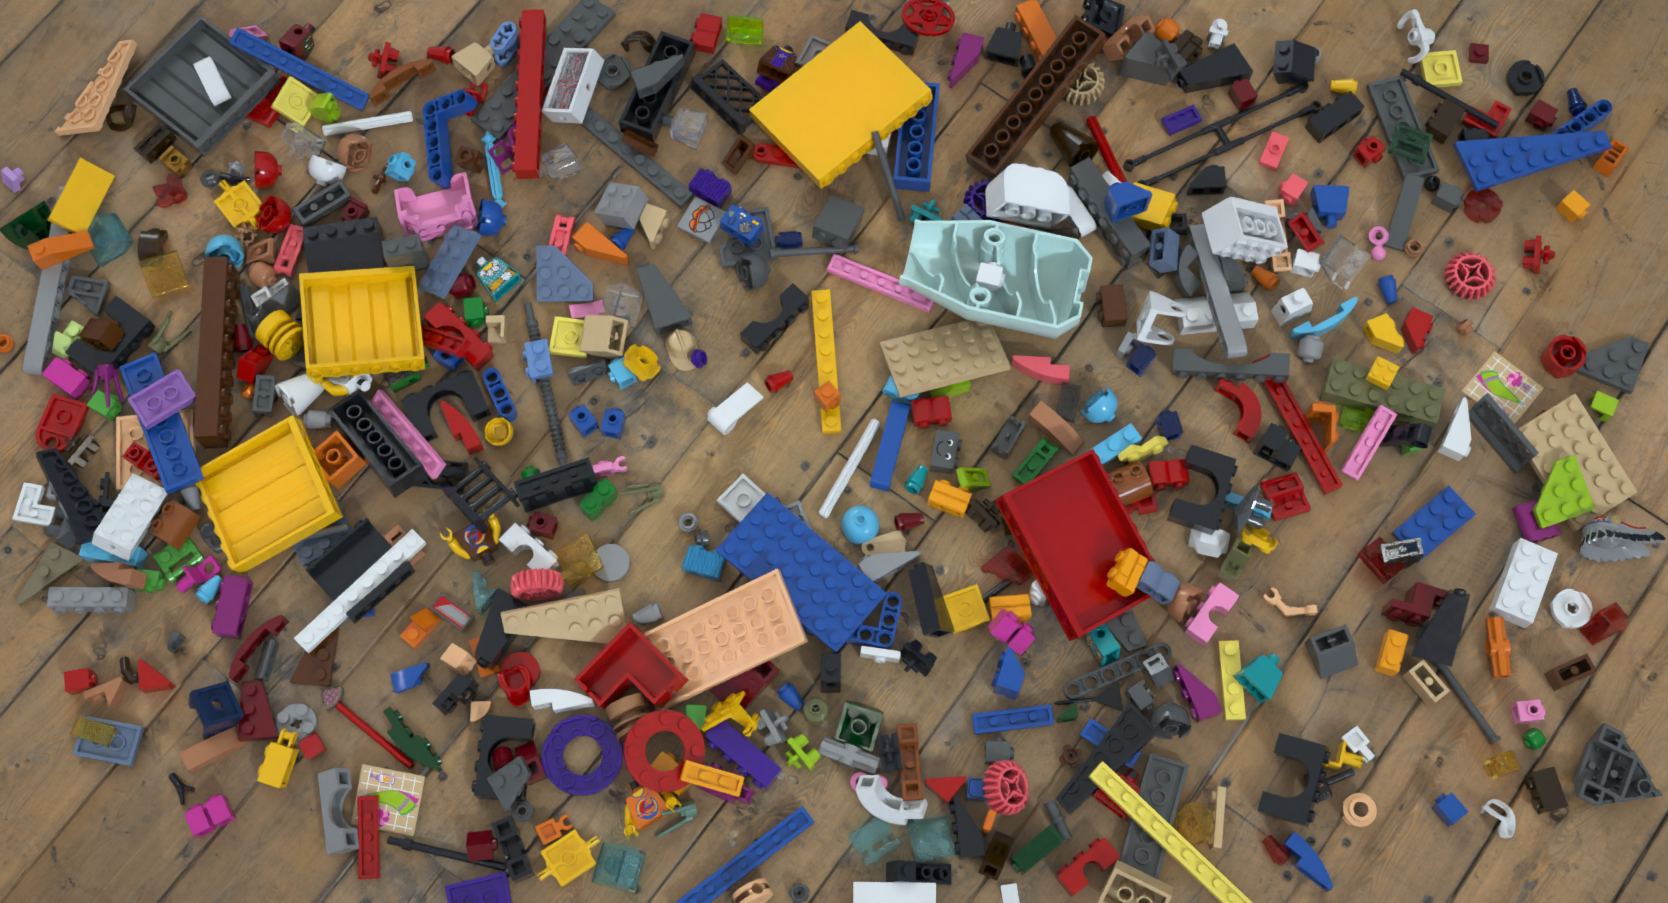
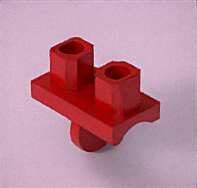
M385 42L382 55H380L379 49H375L374 53L368 54V60L372 62V67H377V64H380L377 75L379 79H382L383 75L386 76L396 69V66L388 64L387 60L397 62L399 50L391 48V43Z
M1536 235L1535 240H1525L1524 252L1534 253V257L1523 256V268L1533 269L1534 274L1540 273L1541 259L1543 264H1549V260L1555 258V252L1550 250V246L1546 245L1544 250H1542L1541 235Z

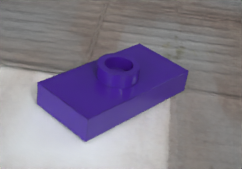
M1194 105L1161 119V123L1169 136L1202 121Z

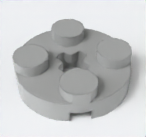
M305 704L289 705L277 715V731L279 735L283 728L288 729L292 733L294 731L298 732L295 742L298 745V741L315 733L316 728H318V717ZM296 719L302 720L299 729L292 726Z

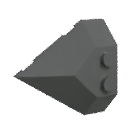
M1603 723L1585 744L1573 778L1576 797L1597 806L1663 795L1659 789L1655 788L1650 780L1652 778L1643 763L1625 741L1627 738L1623 732Z

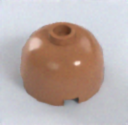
M360 134L347 135L338 144L336 150L337 158L351 172L361 171L365 168L362 165L367 160L371 162L373 159L374 145Z
M1180 584L1172 602L1167 604L1169 614L1180 623H1187L1191 617L1189 614L1193 609L1196 612V608L1201 603L1203 597L1201 591L1203 590L1192 584Z

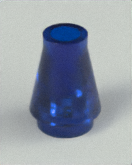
M1577 88L1568 90V110L1573 116H1577L1586 110L1587 104Z

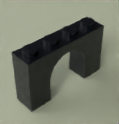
M115 296L103 309L112 319L122 325L125 332L121 342L113 351L100 352L93 350L78 338L65 351L73 361L94 376V370H98V365L114 364V369L118 370L120 366L127 362L129 356L139 349L141 343L153 333L155 328L148 318L118 296Z
M472 370L461 371L453 378H445L434 386H426L422 391L407 394L401 399L409 421L427 442L438 438L430 418V412L434 403L442 397L455 396L462 399L473 422L491 415Z
M1191 445L1188 449L1183 468L1209 477L1215 486V498L1212 502L1205 505H1196L1175 498L1172 502L1167 521L1212 535L1215 530L1218 531L1222 522L1219 519L1220 513H1224L1227 502L1224 500L1226 494L1229 495L1232 489V484L1230 483L1231 476L1235 477L1238 466H1235L1236 459Z
M485 715V720H482L480 725V732H483L482 740L478 741L477 747L480 756L479 760L475 762L477 777L472 783V792H474L476 798L499 800L487 780L489 776L494 774L491 767L492 753L498 745L506 741H534L536 726L534 719ZM527 783L524 784L520 796L516 797L515 802L526 801Z
M1279 733L1274 753L1277 756L1298 761L1305 765L1309 773V782L1306 789L1295 797H1282L1263 791L1258 812L1309 827V823H1313L1315 818L1314 805L1315 803L1318 804L1321 792L1318 791L1320 783L1323 784L1326 778L1324 768L1331 759V752H1329L1328 746Z

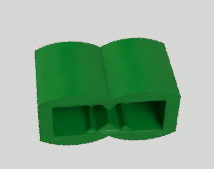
M606 478L599 481L595 485L593 492L587 494L579 504L581 512L591 521L599 518L605 507L611 505L618 496L616 487Z

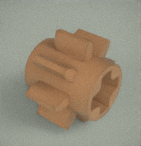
M242 223L241 227H234L236 231L232 236L238 238L237 240L240 243L243 242L245 247H248V243H255L254 236L258 234L252 232L254 229L252 225L247 227L245 223Z

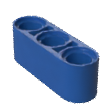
M488 368L483 373V380L500 417L513 422L517 418V410L497 369ZM491 377H497L495 381L489 382ZM498 393H504L503 397L496 398ZM512 409L509 414H503L504 410Z

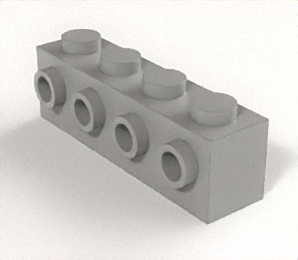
M49 587L47 607L57 614H65L66 612L85 614L86 612L125 614V612H134L136 593L128 587Z

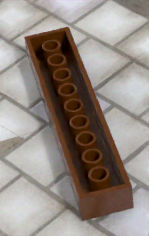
M1075 15L965 154L967 163L992 180L1011 165L1105 45V33Z
M228 257L204 258L194 438L205 449L228 448V441H231L229 423H232L230 405H233L231 387H234L232 369H235L233 352L236 351V348H234V325H236L235 317L238 316L236 299L239 298L237 282L240 281V274Z

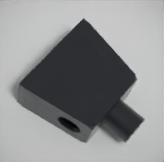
M1007 22L1005 28H996L986 47L984 59L1013 67L1018 66L1021 33L1015 31L1016 24Z
M821 654V693H841V654Z

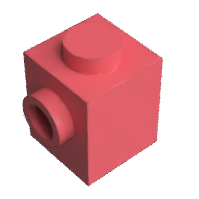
M1292 173L1287 181L1283 180L1278 190H1280L1278 198L1284 199L1285 204L1294 206L1309 182Z

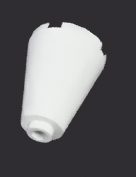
M307 373L280 382L274 386L278 397H282L285 408L296 417L301 415L325 390L321 387V383L315 384L311 379H307Z

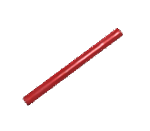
M338 702L335 708L408 769L414 766L415 763L343 703Z

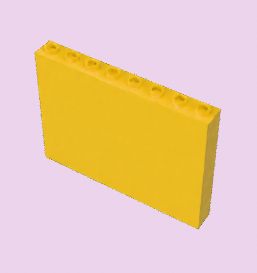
M858 22L751 107L749 111L751 118L822 189L824 186L830 185L839 174L845 173L850 165L857 163L865 153L875 148L871 132L878 130L880 139H887L890 133L895 129H899L907 119L914 117L922 107L928 106L933 98L931 89L863 23Z

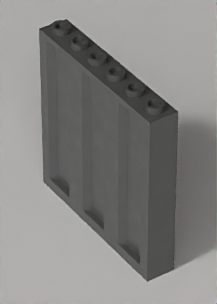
M200 15L158 57L143 69L133 81L128 83L124 91L131 100L205 157L281 80L277 73L261 60L230 45L231 38ZM209 56L215 63L231 95V99L216 106L213 105L193 65Z

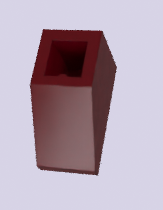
M534 741L515 748L517 757L523 756L532 772L531 777L526 782L529 786L548 778Z

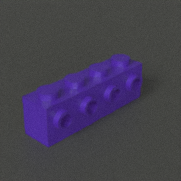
M725 720L710 728L705 734L706 744L714 751L716 748L723 753L721 757L728 763L734 762L738 766L736 769L743 776L748 774L753 779L751 782L760 790L762 787L767 790L782 773V769Z

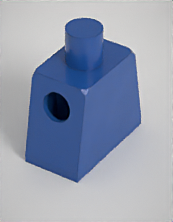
M1313 186L1310 192L1312 206L1318 219L1325 220V227L1327 229L1336 228L1337 221L1343 219L1347 208L1349 186Z

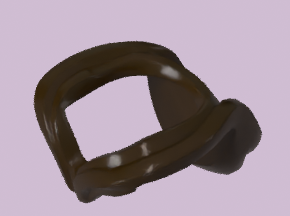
M639 30L630 33L621 42V46L628 52L629 43L640 40L644 50L651 54L656 39L649 32ZM637 35H642V36H639V37H634V38H630V39H629V37H633V36H637Z
M128 103L127 105L112 106L106 115L109 128L118 132L130 129L134 123L137 105ZM123 111L125 124L113 123L111 114Z

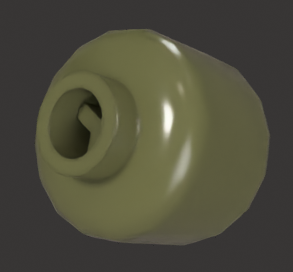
M819 697L808 699L803 706L804 718L812 725L824 723L829 715V707L826 701Z

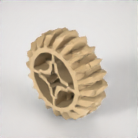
M1094 62L1087 66L1072 85V88L1065 94L1066 102L1071 100L1073 101V106L1077 102L1081 107L1083 102L1089 105L1090 101L1095 102L1101 96V92L1104 90L1105 79L1103 78V72H1100V66L1095 67Z

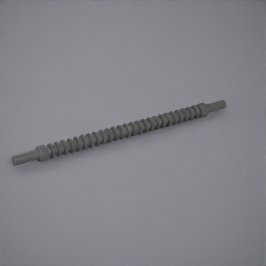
M525 303L524 307L528 320L526 325L529 329L530 342L541 340L540 333H538L539 328H537L538 321L534 317L532 304ZM550 377L541 378L539 382L541 383L540 387H542L543 401L546 402L544 406L547 407L545 411L548 412L546 416L549 417V427H552L550 432H553L551 437H554L552 442H555L553 444L556 447L554 451L557 452L555 456L560 466L567 464L566 459H568V455L565 452L566 447H563L565 443L562 442L564 439L561 437L563 433L560 432L562 428L559 427L560 422H558L556 402H554L555 398L552 397L554 395L551 392L553 388L550 387Z

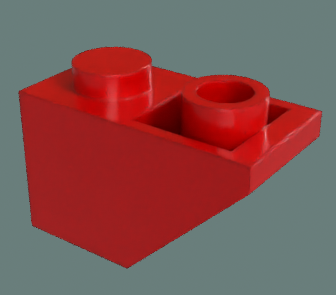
M1414 307L1408 312L1400 329L1412 354H1415L1418 349H1423L1426 343V339H1424L1425 334H1429L1433 327L1431 323L1433 316Z
M258 344L239 358L236 378L251 384L256 383V375L265 374L274 354L269 351V348Z

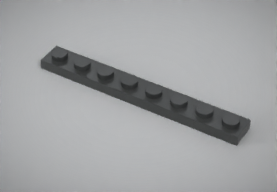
M588 106L583 123L580 124L680 209L693 197V193L648 155L642 151L634 150L632 146L621 141L623 135Z

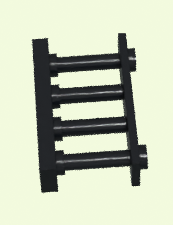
M474 457L473 460L478 468L456 485L452 484L450 486L446 481H443L439 486L454 505L484 534L489 530L485 525L487 518L509 501L517 508L520 504L516 500L518 497L516 492L512 488L508 489L490 471L491 468L486 461L483 460L481 462L477 457ZM482 473L487 476L465 494H460V490ZM490 483L495 485V487L473 504L469 503L468 500ZM502 492L504 494L503 497L484 512L477 514L478 509L498 493Z
M589 457L514 481L513 483L520 502L522 501L524 510L527 513L593 491L598 482Z

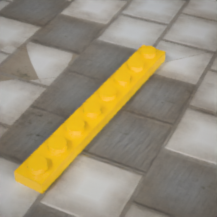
M830 289L813 290L811 293L818 383L820 387L829 380L838 390ZM838 405L827 413L820 407L822 434L841 433L840 406Z

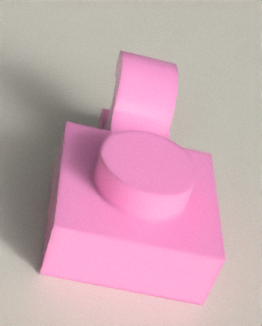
M620 456L614 463L612 461H600L593 465L596 478L615 475V472L628 471L627 466H619L621 462L626 461V458Z

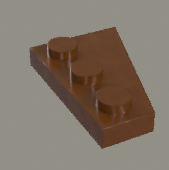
M338 627L310 653L305 651L290 680L291 684L331 687L340 631Z

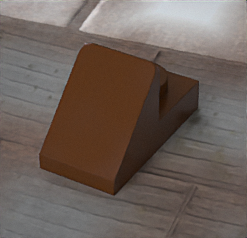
M740 134L721 164L733 174H738L746 160L753 159L755 144L743 134Z

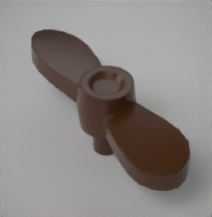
M387 163L384 165L381 174L373 176L377 180L372 189L374 194L379 193L381 184L386 181V174L384 173L388 166Z

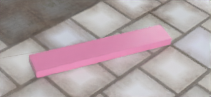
M833 254L827 267V272L925 312L929 313L934 303L908 287L900 286L899 279L837 254Z
M378 389L371 403L423 464L427 474L432 479H437L446 463L384 390Z

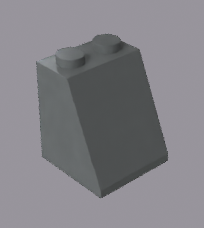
M1147 31L1125 55L1120 75L1162 86H1166L1169 81L1173 82L1178 73L1170 78L1163 66L1157 67L1154 61L1157 59L1155 50L1161 45V41Z

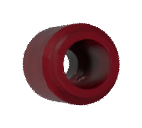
M502 746L493 751L492 757L496 772L514 760L512 750L509 747Z

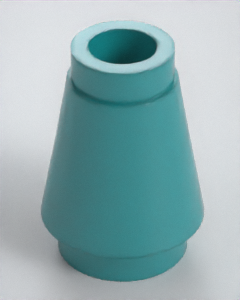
M918 465L905 481V489L915 495L921 492L928 469L923 465Z

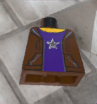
M774 45L760 58L756 73L782 84L792 76L797 55L793 53V48L790 46L781 48Z

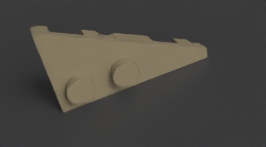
M51 542L15 603L21 606L24 603H28L38 592L43 589L46 590L59 581L62 576L69 574V570L79 563L83 564L86 560L78 554Z

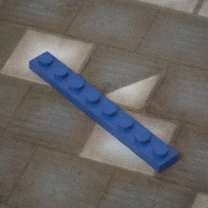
M238 27L229 42L230 45L324 93H332L334 98L360 111H363L370 98L368 93Z
M801 806L675 903H711L815 822L804 807Z

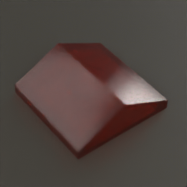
M1381 537L1357 554L1383 585L1406 567Z

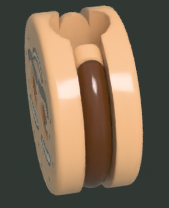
M760 878L740 887L733 893L732 897L736 903H765L771 899L773 892L769 887L768 881L765 878Z

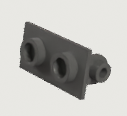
M604 358L587 362V367L584 364L571 367V370H568L573 386L608 375L609 371Z

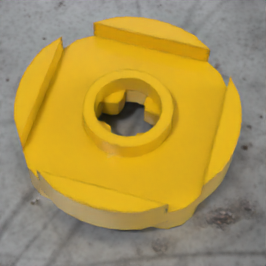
M637 344L631 345L624 354V367L629 369L641 381L655 377L661 368L657 363V355L644 345L641 347L636 346Z
M1245 524L1240 532L1243 536L1241 540L1248 545L1254 544L1267 554L1274 550L1279 542L1276 537L1272 539L1269 536L1271 533L1263 527L1258 530Z

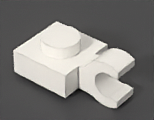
M1358 726L1340 738L1342 742H1347L1346 747L1352 754L1358 752L1360 756H1363L1365 763H1368L1375 757L1366 746L1370 741Z

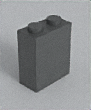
M830 195L814 224L812 238L846 251L863 220L865 208Z
M419 233L381 241L384 259L389 267L414 266L415 271L428 269L430 265L428 253Z

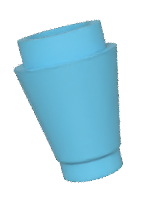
M214 575L197 588L195 596L205 604H208L209 601L212 602L220 589L223 579L218 575Z

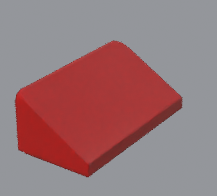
M1301 212L1287 222L1307 253L1326 243L1306 213Z

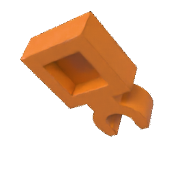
M568 814L561 816L557 823L554 818H551L534 827L543 846L561 838L562 834L560 831H569L573 828V824L569 826L563 824V821L569 817Z

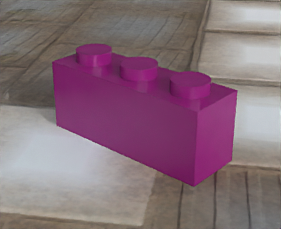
M225 575L224 581H221V595L215 606L217 613L211 623L212 633L216 636L241 640L253 588V582L249 578Z

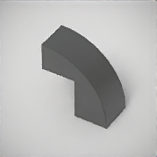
M1189 244L1181 246L1178 250L1177 270L1172 271L1174 284L1183 298L1190 297L1202 284L1187 268L1198 256V253Z

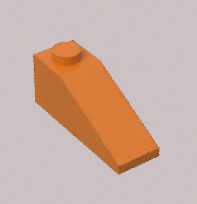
M588 222L572 236L573 247L580 253L584 252L587 256L626 266L629 264L628 256Z
M88 231L45 238L28 245L33 262L41 270L95 248Z

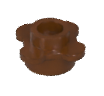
M1067 744L1063 747L1064 751L1059 760L1061 763L1070 764L1071 767L1075 768L1078 766V759L1082 755V751Z

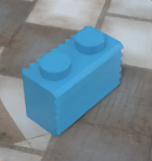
M694 545V547H688L681 568L683 572L720 582L727 560L718 554L716 550L710 552L706 551L703 546Z

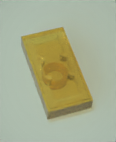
M78 715L70 735L109 747L117 728Z

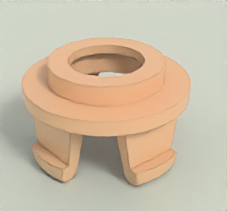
M1354 793L1348 796L1342 803L1344 815L1342 819L1348 825L1365 827L1371 824L1376 817V805L1366 794ZM1363 802L1368 808L1366 816L1360 817L1354 813L1355 803Z

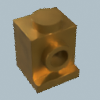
M172 145L159 157L162 164L179 178L187 174L193 166L189 159Z

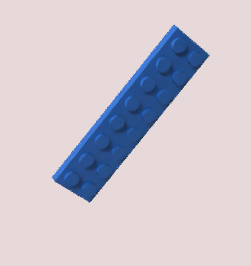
M156 352L119 367L130 397L166 376ZM179 411L148 430L138 416L167 494L205 479Z

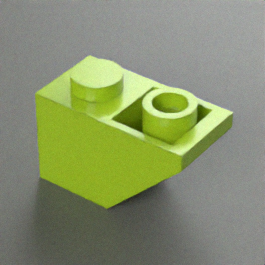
M330 92L317 94L309 108L313 118L327 124H333L335 120L339 119L341 113L333 94Z

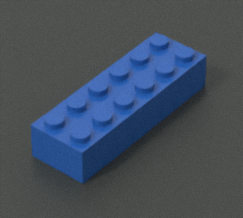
M924 82L931 89L933 99L928 106L922 107L914 117L907 119L899 128L894 171L896 189L930 192L939 83Z

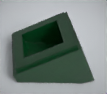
M1076 702L1057 717V723L1076 721L1078 718Z

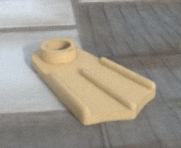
M894 531L862 543L861 550L864 555L869 556L880 553L905 552L907 540L900 531ZM871 545L874 550L868 551L866 547Z

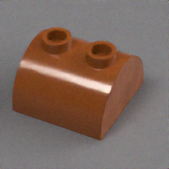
M1135 461L1107 472L1124 506L1153 495L1150 478L1140 461Z
M170 499L162 507L159 516L152 521L151 527L147 532L154 538L180 550L201 520V517Z

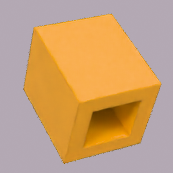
M1573 190L1555 209L1573 223L1576 219L1581 220L1587 215L1586 209L1591 204Z

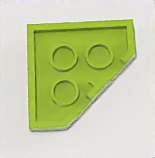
M1575 455L1553 462L1551 473L1548 479H1546L1540 492V498L1532 510L1539 529L1596 510Z

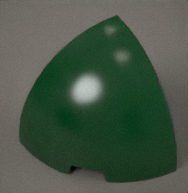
M42 201L2 226L0 232L15 245L29 250L28 245L49 238L50 224L52 222L47 219L51 214L46 202Z

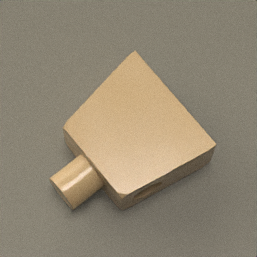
M472 43L451 56L454 68L476 86H479L495 67L493 57L495 53L492 51L490 44L483 48L478 43Z

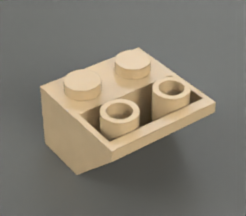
M585 315L579 352L609 360L622 357L628 320L611 315Z

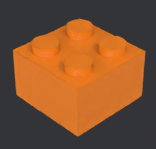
M338 430L314 449L327 480L338 489L367 464L347 438Z

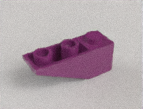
M963 33L962 38L957 40L956 49L958 53L953 55L951 65H954L953 70H949L947 80L950 81L949 88H953L979 62L984 37Z
M1176 664L1172 672L1173 677L1181 685V695L1185 701H1188L1190 706L1189 713L1192 719H1196V722L1199 723L1221 714L1223 711L1215 693L1181 664Z

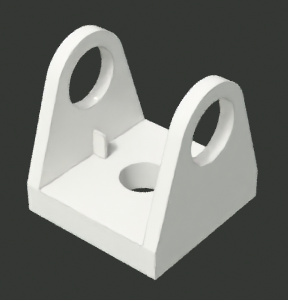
M1149 291L1136 320L1137 340L1161 345H1173L1175 341L1174 336L1152 324L1157 314L1185 317L1188 313L1187 308L1159 293ZM1171 307H1176L1180 309L1182 312L1176 311ZM1158 335H1163L1169 340L1162 339Z

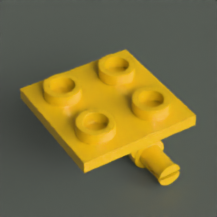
M744 691L738 694L732 693L722 703L718 701L711 707L712 711L704 719L705 723L701 730L704 732L724 720L732 718L746 727L743 734L749 737L757 729L760 716L754 713L750 717L740 705L745 695Z

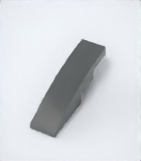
M1406 173L1388 228L1389 239L1384 244V247L1403 251L1425 178Z

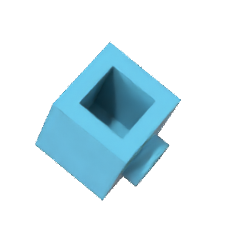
M624 357L612 360L608 365L610 372L607 373L612 383L616 382L620 390L637 382L636 375L624 367Z

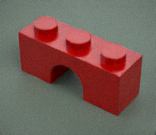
M1105 837L1101 841L1098 838L1088 845L1091 848L1085 854L1083 851L1079 852L1073 857L1075 861L1073 864L1068 866L1066 863L1057 871L1059 875L1056 879L1070 897H1073L1089 883L1083 874L1085 864L1093 863L1103 872L1120 858V855Z

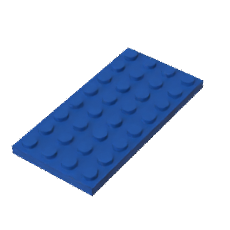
M768 492L716 549L718 554L750 581L778 568L781 571L801 625L835 654L887 595L883 589Z

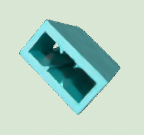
M1270 653L1268 657L1265 655L1255 657L1233 677L1259 703L1270 700L1283 676L1282 671L1276 667L1280 658L1273 653Z

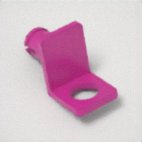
M209 555L197 567H182L186 576L176 583V587L180 592L185 593L195 583L204 584L214 575H217L222 568L214 556ZM208 563L214 565V570L210 574L205 570Z

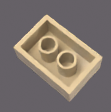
M1117 860L1100 893L1098 903H1169L1174 887Z

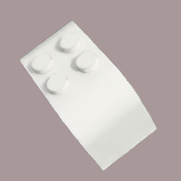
M1011 164L986 187L987 217L1044 229H1053L1070 215L1069 189L1066 181L1056 172L1045 170L1041 167H1031L1027 164Z

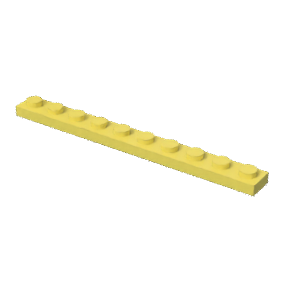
M1103 761L1090 773L1088 778L1221 903H1253Z

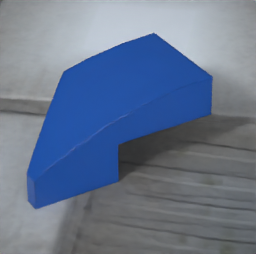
M430 663L419 664L390 674L394 692L402 693L416 687L417 684L421 685L423 682L422 677L426 669L430 668Z

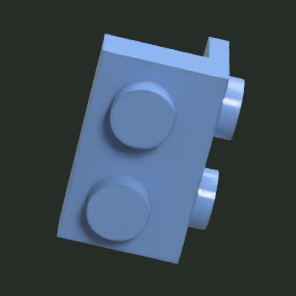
M547 338L524 343L525 350H522L524 361L528 362V367L525 368L527 378H531L534 384L537 383V379L554 376Z

